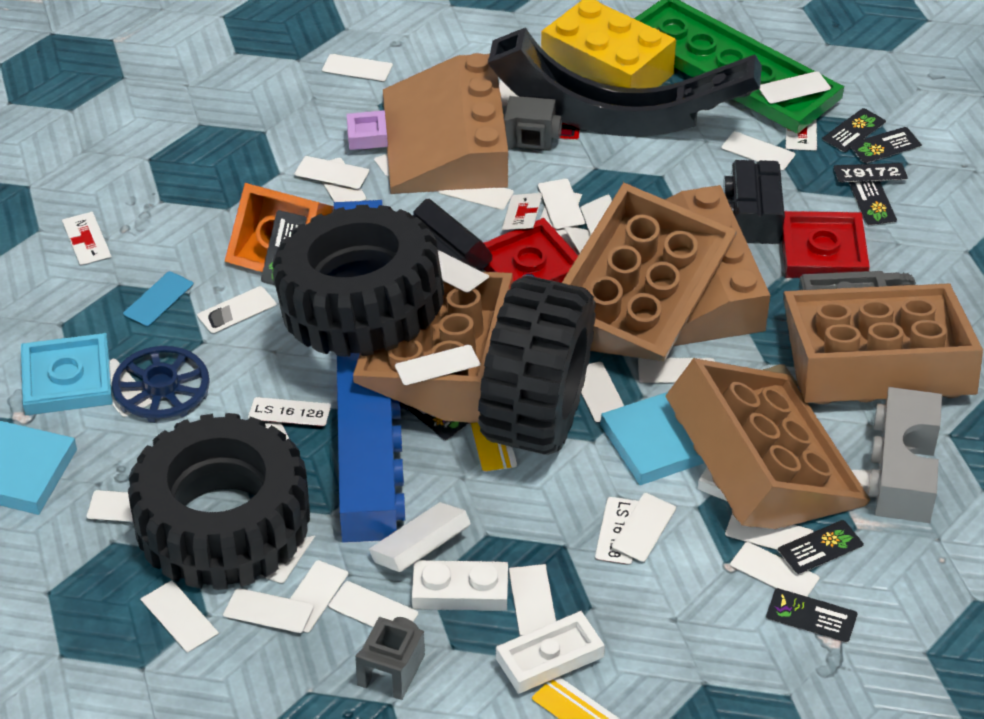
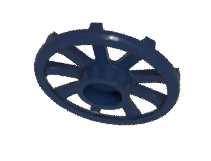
M155 346L135 352L118 366L112 378V392L124 413L129 412L133 415L147 418L148 422L155 423L156 419L171 418L178 415L181 418L187 416L189 410L207 398L210 377L206 365L194 353L174 346ZM159 353L179 354L172 365L160 362ZM151 354L153 364L145 370L133 363V361ZM188 358L198 366L197 369L191 372L177 375V372ZM125 369L143 379V381L123 382L120 381V377ZM202 378L199 388L181 385L182 383ZM143 390L129 400L121 392ZM179 393L192 397L182 404L174 394ZM148 398H153L150 409L137 406ZM162 399H167L173 406L172 408L158 410Z

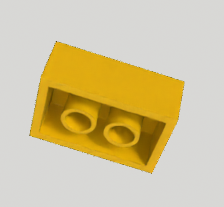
M581 0L541 31V48L550 57L568 70L598 83L623 88L659 87L674 74L675 38L614 10L597 0Z

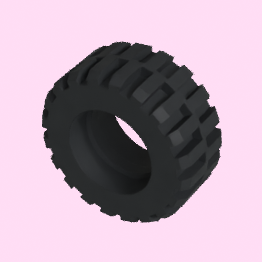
M368 204L356 205L354 209L345 210L342 207L333 209L331 214L323 216L321 213L312 217L307 225L300 224L293 229L291 237L286 236L278 248L272 264V274L285 327L299 342L307 347L312 345L314 350L323 354H328L331 351L341 357H350L351 353H361V356L374 355L376 350L385 348L386 351L395 349L400 342L404 340L410 342L420 333V329L426 330L439 313L443 304L444 285L434 234L417 217L414 218L409 212L402 209L396 212L390 206L379 205L378 208H369Z
M533 276L521 277L511 284V288L507 291L504 303L497 315V322L491 334L490 346L484 363V374L481 379L478 424L481 427L480 432L488 441L544 455L555 453L562 448L580 402L594 336L593 328L596 317L594 311L596 304L594 296L586 288Z
M213 413L200 415V420L189 422L186 419L176 423L173 431L167 432L164 430L152 440L153 446L147 445L137 457V463L132 467L129 475L130 487L128 488L136 540L139 548L144 551L146 560L154 568H161L162 574L178 582L183 578L186 585L202 589L203 584L212 585L214 590L228 589L227 585L240 583L241 587L254 583V578L259 575H263L266 578L279 569L278 563L281 561L286 564L297 552L296 546L304 542L308 532L307 524L310 521L305 463L301 459L300 451L294 442L289 439L286 440V434L271 425L269 428H266L265 422L250 416L248 420L241 419L239 414L225 413V417L215 418ZM219 489H236L254 495L252 499L243 505L220 512L198 511L186 506L196 497Z

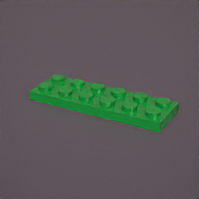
M660 0L634 18L676 39L674 67L691 77L754 54L762 65L760 85L816 72L680 0ZM822 75L831 87L830 90L771 104L758 89L746 97H737L734 100L798 134L843 98L844 86Z

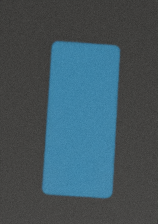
M169 271L125 310L123 315L145 326H149L194 283Z

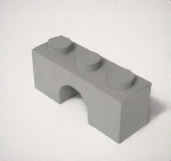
M888 387L885 404L876 405L874 430L881 431V437L874 436L871 462L879 463V469L871 470L868 496L876 497L875 516L930 523L937 496L939 459L920 457L915 454L934 456L941 425L942 394Z

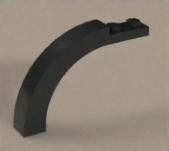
M526 27L493 40L488 64L496 75L517 96L555 99V115L562 116L563 123L601 134L636 137L667 134L695 127L698 111L713 109L720 103L737 97H746L760 89L762 65L754 54L671 85L653 88L610 86L584 78L556 62L537 44Z

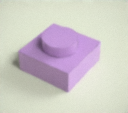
M385 111L347 114L349 150L388 147Z

